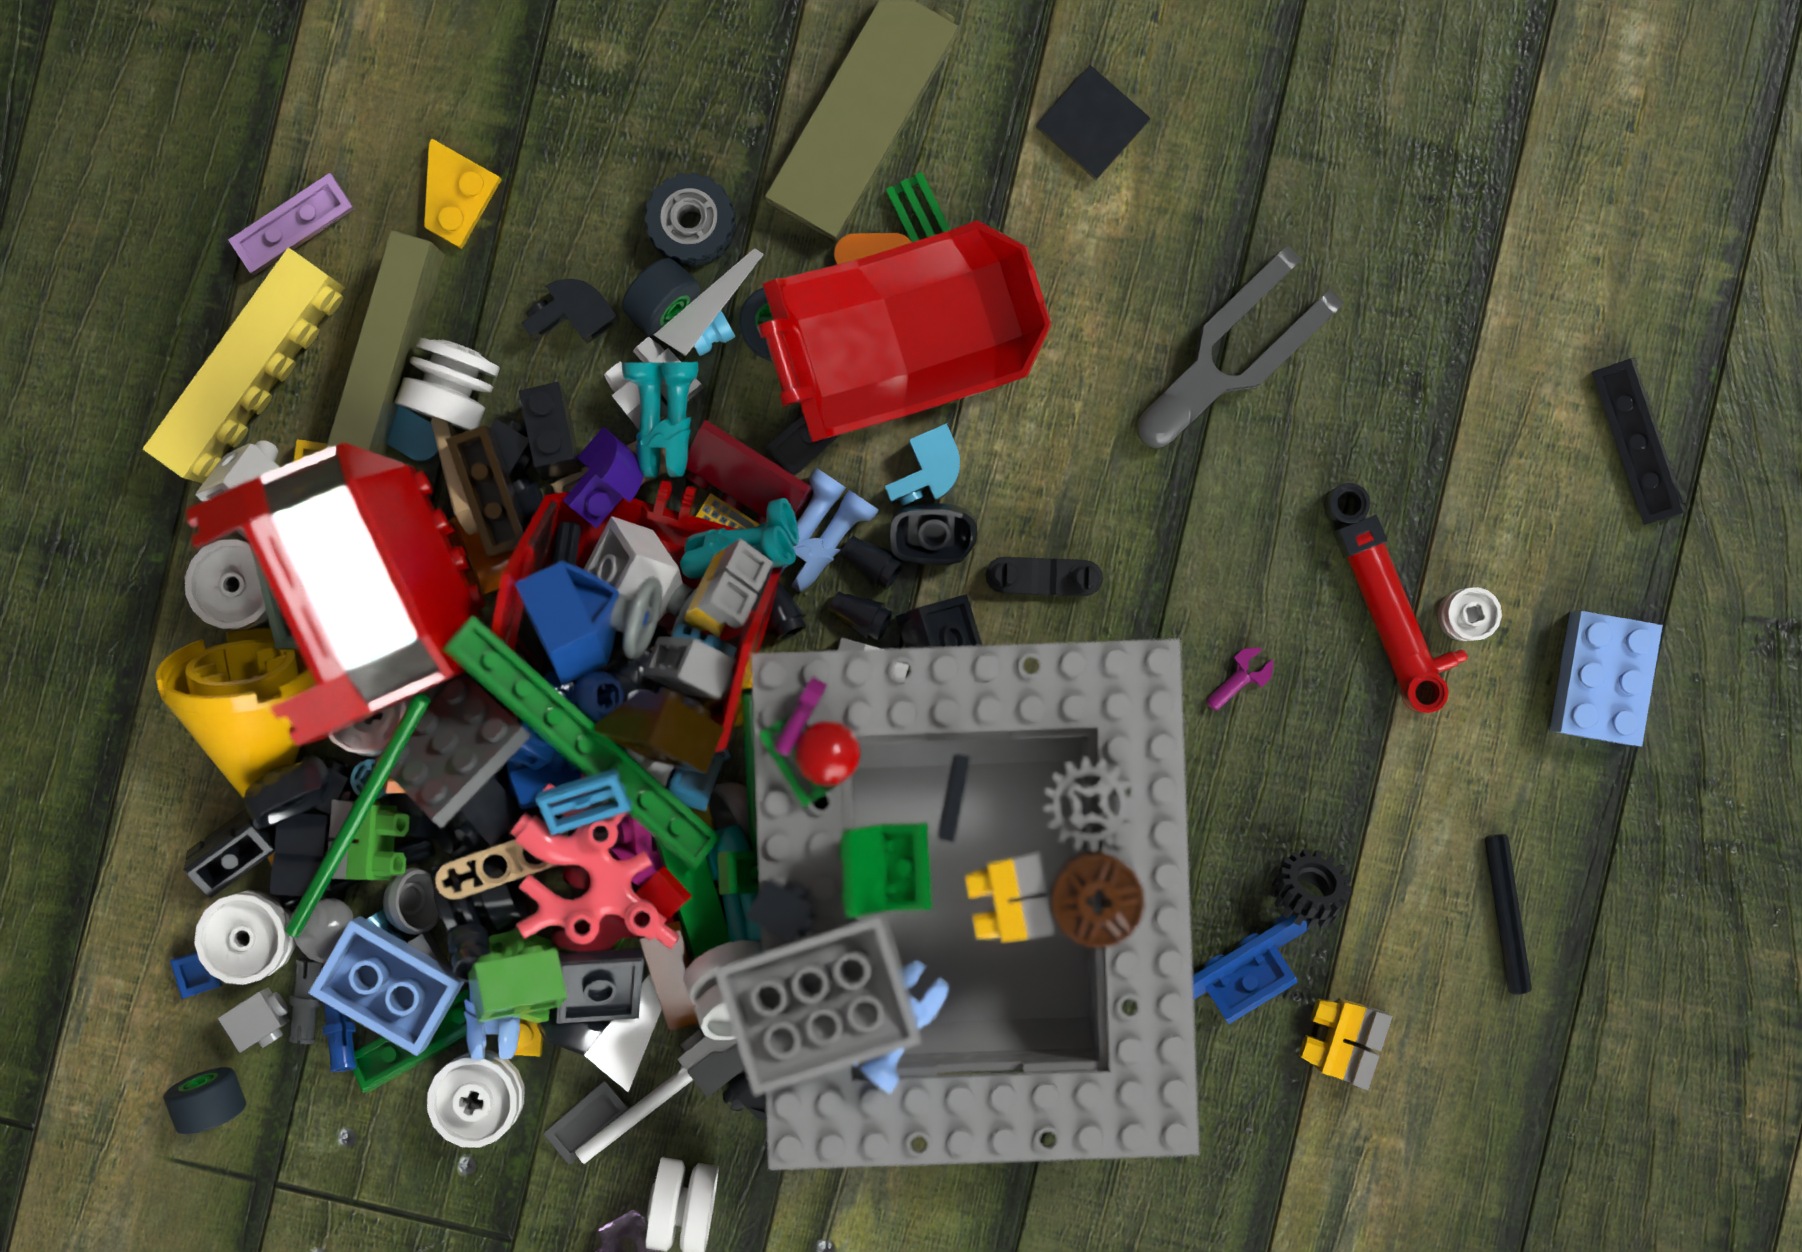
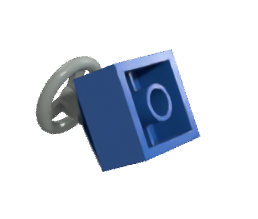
M562 561L515 583L527 615L562 685L608 664L617 628L624 630L623 647L625 654L631 659L640 657L648 647L654 634L662 604V585L656 577H649L643 581L635 596L630 597L623 594L620 595L617 589L597 576Z

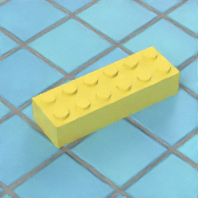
M288 247L145 444L143 450L182 478L203 484L230 446L234 448L244 439L248 432L246 424L254 413L258 415L267 407L272 398L269 392L277 381L280 380L282 382L291 374L296 365L293 359L302 347L306 349L314 342L320 331L317 328L318 324L326 314L328 316L332 315L340 306L343 300L341 293L345 287Z

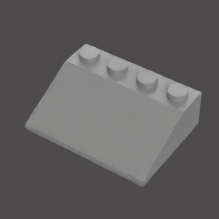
M886 912L722 964L714 969L754 1096L922 1042L901 959Z

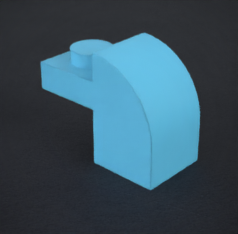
M947 423L909 440L921 470L885 486L891 503L900 500L903 507L924 498L922 490L928 487L936 502L947 495L952 489L959 473L960 456Z

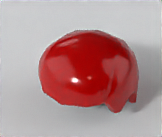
M820 721L807 727L797 740L795 750L797 766L801 774L816 785H828L830 787L839 785L852 776L858 767L861 756L860 744L852 730L839 722Z

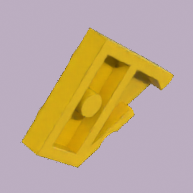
M431 139L428 151L424 227L462 249L502 179L436 140Z

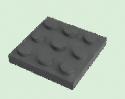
M463 673L447 684L444 690L427 706L393 767L390 777L442 828L531 735L466 673ZM381 754L375 759L376 762L380 758Z

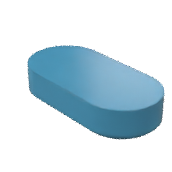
M398 405L387 444L415 461L423 462L434 458L438 454V448L432 424L407 408Z

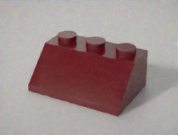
M706 420L702 423L688 451L686 469L690 472L686 478L706 491L710 484L721 490L724 494L720 500L739 512L743 510L744 506L759 515L755 522L760 525L767 521L766 510L769 502L781 498L787 499L797 518L813 492L810 485Z

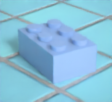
M1586 611L1570 612L1550 732L1642 747L1663 625Z
M359 916L350 920L310 989L309 994L418 1056L426 1050L464 982L455 978L451 968Z

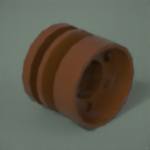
M1100 851L1082 852L1064 861L1053 875L1049 889L1050 909L1062 931L1075 942L1092 948L1114 946L1129 938L1140 924L1145 908L1143 887L1135 872L1117 857ZM1096 889H1101L1104 897L1109 899L1108 904L1100 906L1099 912H1094L1092 905L1086 902L1087 897L1095 895Z

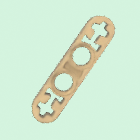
M568 830L561 832L560 834L567 837ZM514 839L446 863L437 872L435 881L438 891L444 897L460 899L556 865L544 861L540 864H530L523 856V848L514 842L516 840ZM491 854L501 855L507 862V871L500 878H491L483 870L484 860ZM476 860V872L483 882L482 885L475 886V880L471 878L461 883V891L455 892L453 886L445 887L443 880L449 877V869L455 868L458 874L471 871L467 862Z

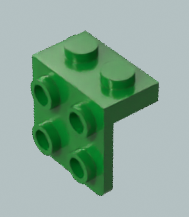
M928 822L884 823L843 830L838 852L840 860L843 862L844 883L841 887V901L845 906L847 917H861L885 911H926L932 909Z

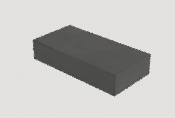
M605 1079L550 1126L543 1135L570 1165L578 1158L575 1150L631 1107L611 1083Z

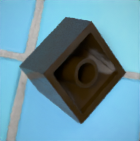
M659 688L658 693L639 690L598 721L593 731L650 761L706 774L723 733L724 726L709 719L711 716L709 710L690 703L686 706L681 703L683 696L671 690Z

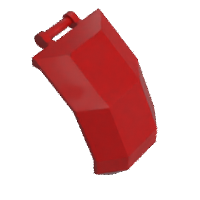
M976 220L952 230L858 260L765 282L762 285L774 320L762 323L757 328L761 339L765 338L782 390V393L779 394L782 406L795 403L801 404L812 442L905 417L1028 377L1052 323L1028 247Z

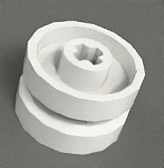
M238 539L218 540L203 547L191 560L185 575V595L192 611L205 623L221 629H254L268 623L269 619L250 542ZM235 578H237L240 583L238 590L237 587L234 584H232Z
M247 890L218 899L204 911L196 926L194 944L199 961L212 976L225 983L245 985L274 974L289 961L296 948L294 938L285 932V927L293 913L289 908L283 907L278 897L267 891ZM246 933L250 936V941L247 943L242 936Z
M740 940L725 943L702 954L686 969L683 980L692 1003L696 1005L695 1013L705 1036L714 1040L736 1039L714 969L722 964L762 952L761 942Z
M485 1050V1058L483 1060H475L467 1052L455 1057L434 1077L427 1094V1112L433 1127L445 1140L461 1147L480 1148L497 1141L516 1122L524 1105L525 1086L519 1070L508 1059H500L499 1054L491 1050ZM473 1091L479 1093L478 1099L483 1100V1103L473 1101L471 1097Z
M666 1157L661 1158L648 1205L647 1249L667 1252L673 1245L678 1226L682 1227L680 1238L682 1252L706 1251L719 1166L698 1163L692 1170L689 1188L684 1187L685 1165L683 1161Z

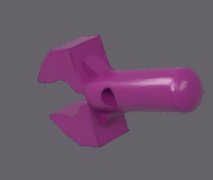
M1262 648L1241 649L1232 657L1236 662V672L1207 698V704L1211 709L1219 710L1247 683H1256L1259 687H1263L1271 679L1273 660H1269L1258 672H1249L1248 674L1246 672L1249 668L1250 659L1256 656Z
M813 676L810 679L797 706L774 745V749L779 754L787 756L792 751L804 729L805 723L813 714L826 690V683Z

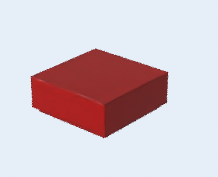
M665 866L659 869L635 893L641 900H647L654 904L658 913L667 919L665 923L692 897Z

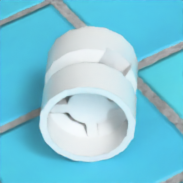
M1479 587L1451 592L1442 600L1438 609V622L1443 632L1450 638L1458 641L1483 640L1489 637L1499 627L1502 617L1501 606L1497 598L1488 590Z

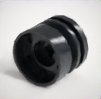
M491 854L484 860L483 870L491 878H500L507 871V862L501 855ZM472 860L473 872L471 873L468 871L458 874L455 868L448 870L449 877L443 880L445 887L453 886L455 892L461 891V883L471 878H474L475 886L482 885L483 882L476 872V860ZM443 863L431 868L435 904L439 916L449 933L458 926L472 923L485 927L488 932L487 918H490L495 928L502 933L516 928L519 922L528 918L522 890L519 888L520 883L518 879L460 899H449L440 894L435 881L437 872L445 864Z

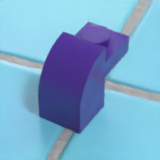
M605 427L601 428L577 457L589 470L563 499L569 507L596 528H598L622 498L631 502L639 490L644 477L638 464L637 454Z

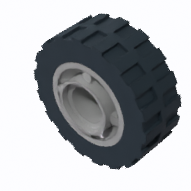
M693 172L686 175L684 173L676 174V177L667 178L662 181L663 184L652 191L650 201L647 200L645 207L647 213L644 215L646 231L656 250L664 258L673 259L680 266L698 267L700 264L705 263L707 265L712 263V260L716 257L720 258L725 253L726 247H730L733 241V232H736L735 211L725 189L720 184L717 185L712 178L708 176L703 177L699 173ZM688 212H696L701 215L699 224L693 228H684L680 225L681 218Z

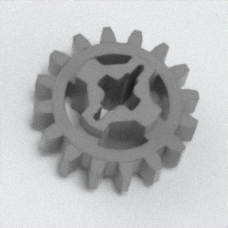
M1082 757L1080 762L1081 768L1075 769L1068 761L1065 763L1067 771L1065 776L1053 772L1051 776L1057 783L1055 789L1044 788L1043 791L1052 797V803L1043 805L1042 811L1053 812L1054 817L1047 822L1049 829L1058 826L1062 828L1058 835V840L1063 842L1069 836L1073 837V848L1076 850L1080 849L1083 841H1088L1089 847L1093 852L1097 851L1098 841L1102 839L1110 847L1113 846L1112 834L1115 831L1124 836L1128 833L1121 824L1124 819L1135 820V815L1127 811V805L1136 803L1137 797L1125 794V790L1132 785V782L1129 779L1121 782L1117 780L1121 772L1118 766L1107 772L1105 771V759L1100 758L1095 767H1090L1088 758ZM1083 775L1100 776L1093 785L1079 786L1073 781L1075 778ZM1113 788L1118 798L1116 815L1108 808L1107 796ZM1076 790L1081 795L1084 794L1088 797L1096 793L1099 796L1096 799V804L1100 807L1099 810L1105 814V817H1101L1099 814H1094L1091 811H1087L1084 815L1081 814L1080 810L1083 805L1078 801L1079 798L1073 791ZM1062 793L1070 798L1071 812L1066 820H1064L1060 808ZM1100 822L1106 827L1093 833L1078 831L1085 823Z

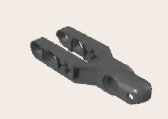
M1289 245L1275 256L1200 330L1194 364L1152 403L1137 421V434L1144 444L1153 448L1164 447L1171 443L1222 393L1257 388L1344 304L1329 289L1241 375H1227L1216 368L1212 360V346L1302 260Z

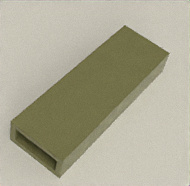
M879 0L768 190L765 198L769 205L831 241L838 242L958 36L959 26L954 24L955 18L941 8L934 7L933 10H930L920 4V0Z
M391 230L326 449L345 442L382 456L386 455L387 441L398 408L395 400L403 378L409 377L412 367L410 359L411 356L415 357L417 350L415 345L418 337H421L445 256L432 242ZM341 464L329 470L332 473L331 481L347 486Z

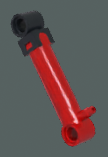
M1346 483L1339 485L1329 491L1325 497V514L1330 521L1343 526V528L1334 531L1333 534L1343 558L1347 557L1400 685L1402 701L1407 708L1414 712H1436L1443 708L1449 694L1448 686L1444 679L1439 676V673L1454 668L1459 663L1466 661L1468 658L1467 653L1464 649H1459L1432 659L1385 545V542L1388 540L1377 514L1368 518L1365 517L1369 512L1371 504L1369 494L1358 484ZM1343 493L1351 495L1356 501V510L1350 516L1340 512L1337 505L1338 498ZM1423 681L1428 682L1434 692L1433 698L1427 704L1420 703L1415 694L1417 686Z

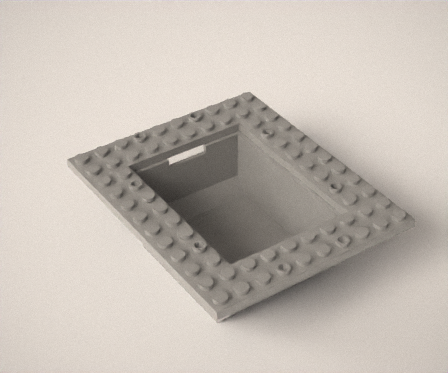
M1180 639L752 654L760 891L769 876L783 884L786 883L787 879H791L810 891L807 898L814 901L810 912L817 916L805 937L879 914L875 913L861 917H847L845 906L841 901V887L844 883L843 862L840 860L838 852L843 830L884 823L928 822L932 909L926 911L885 912L899 952L902 967L904 968L914 960H918L926 966L919 975L916 984L909 988L910 996L920 1002L924 997L925 991L932 987L939 977L949 985L947 996L935 1017H932L929 1024L923 1025L919 1030L922 1042L906 1047L896 1063L899 1081L892 1093L883 1090L860 1070L866 1061L860 1062L857 1066L850 1065L766 1092L769 1170L1199 1155ZM1028 657L1035 658L1039 663V669L1034 674H1028L1023 669V662ZM906 662L909 664L911 673L907 678L901 679L894 674V667L897 663ZM812 676L826 683L827 688L804 726L807 728L820 721H832L843 724L854 733L860 744L861 755L858 767L853 775L825 794L829 798V806L824 810L815 808L813 802L803 807L758 733L794 711ZM778 733L771 736L775 744L779 738ZM955 753L970 755L971 760L955 842L953 843L939 840L937 833L952 756ZM783 755L806 794L814 791L807 779L801 774L792 755ZM1082 757L1088 758L1090 767H1095L1100 758L1105 759V771L1107 772L1118 766L1121 772L1117 780L1119 782L1131 780L1132 785L1129 787L1128 795L1137 797L1136 803L1127 805V811L1135 815V820L1124 819L1121 824L1128 833L1124 836L1115 831L1112 834L1114 845L1111 847L1103 839L1098 841L1097 851L1117 857L1133 870L1144 892L1145 908L1140 924L1129 938L1110 947L1092 948L1075 942L1062 931L1050 909L1049 889L1053 875L1064 861L1079 853L1092 851L1088 841H1083L1080 849L1076 850L1073 848V837L1069 836L1063 842L1058 840V835L1062 830L1060 826L1048 828L1047 822L1054 817L1053 812L1042 811V806L1052 803V797L1043 791L1044 788L1055 789L1057 783L1051 776L1053 772L1065 776L1067 774L1065 763L1068 761L1075 769L1081 768L1080 762ZM1083 775L1075 778L1073 781L1079 786L1093 785L1100 776ZM1113 788L1107 796L1108 808L1116 815L1118 799L1113 794ZM1076 790L1073 791L1079 798L1078 801L1083 805L1080 810L1081 814L1084 815L1087 811H1091L1094 814L1097 813L1101 817H1105V814L1099 810L1100 807L1096 804V799L1099 797L1096 793L1088 797L1084 794L1081 795ZM1062 793L1060 808L1062 816L1066 820L1071 812L1070 798ZM1100 822L1085 823L1078 831L1093 833L1106 827ZM1038 851L1046 892L1043 893L1046 894L1054 935L1002 942L1001 937L977 938L972 914L995 910L992 894L969 898L965 874L981 868H987L986 862L1002 860ZM1096 889L1095 895L1087 897L1086 902L1092 905L1094 912H1099L1100 906L1108 904L1109 899L1104 897L1101 889ZM1031 895L1021 896V897H1016V898H1011V899H1008V901H1010V900H1015V899L1026 898V897L1031 896ZM761 926L762 951L790 943ZM796 934L793 941L802 939L803 937ZM1126 999H1133L1137 1003L1136 1010L1131 1014H1125L1121 1010V1005ZM1023 1070V1072L938 1075V1073ZM1047 1131L1054 1133L1056 1136L1055 1142L1050 1146H1045L1039 1141L1041 1134ZM915 1136H922L926 1139L927 1145L922 1150H915L910 1144L911 1140Z

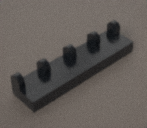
M1636 357L1592 371L1643 524L1647 525L1684 513L1688 509L1686 503H1683L1675 480L1674 468H1671L1662 441L1663 436L1661 430H1658L1649 403L1650 397L1648 392L1645 391L1637 368L1638 362Z

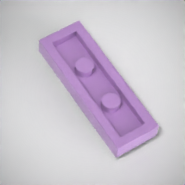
M328 173L228 241L250 274L255 276L279 260L288 247L292 250L296 249L355 210L334 176Z

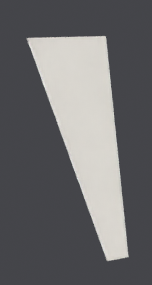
M754 248L657 331L654 336L686 356L764 254Z
M651 974L648 975L641 986L639 1018L612 1020L584 1055L627 1092H629L662 1010Z

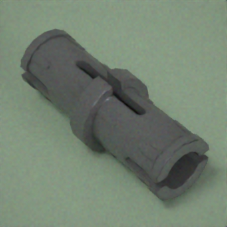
M297 959L294 995L289 997V1005L293 1006L289 1042L298 1043L300 1041V1044H313L316 1040L317 1008L322 1006V1001L309 994V991L320 974L323 963L311 962V959Z

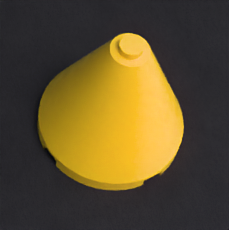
M271 627L226 632L227 643L205 648L203 639L197 640L166 657L156 671V681L161 699L243 799L247 788L257 779L276 767L294 765L301 746H297L288 733V728L293 726L286 716L277 719L270 710V707L317 686L300 648L276 649Z

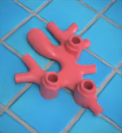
M582 773L581 779L586 778V776ZM548 783L544 790L554 788V786ZM592 790V791H589V792H585V793H582V794H579V795H576V796H573V797H569V798H566V799H563V800H560V801H557V802H554V803H550V805H553V804H556V803H559V802H562V801H565V800H568V799H572V798H575V797H578V796H581V795H584V794H588V793L594 792L595 790ZM593 804L581 809H573L562 814L567 817L579 812H583L592 809ZM627 812L577 827L574 834L569 837L563 836L560 833L551 835L547 824L536 815L532 818L527 813L524 814L510 832L516 837L514 842L544 862L555 865H579L585 868L591 879L590 887L582 897L567 900L557 896L529 874L519 888L536 900L538 911L517 924L524 938L545 927L559 925L565 928L570 940L578 944H586L597 936L601 918L606 914H615L625 919L627 928L633 934L644 936L649 941L654 937L669 949L674 946L680 936L664 924L667 919L658 913L654 904L647 900H641L634 893L631 886L632 878L653 865L645 850L623 861L614 859L609 853L608 849L617 840V825ZM602 825L608 829L609 836L606 840L597 841L593 837L592 831L596 826ZM645 911L650 915V920L646 925L640 926L634 922L633 918L637 912ZM579 919H585L590 923L591 928L585 934L578 933L574 928L575 922Z

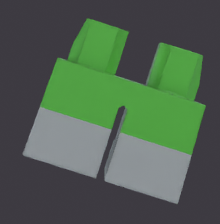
M332 800L329 837H336L355 801ZM373 804L354 838L359 842L351 843L332 879L391 880V876L403 875L406 868V857L404 853L393 852L395 836H405L408 832L409 815L398 812L397 806ZM329 841L328 850L333 841Z

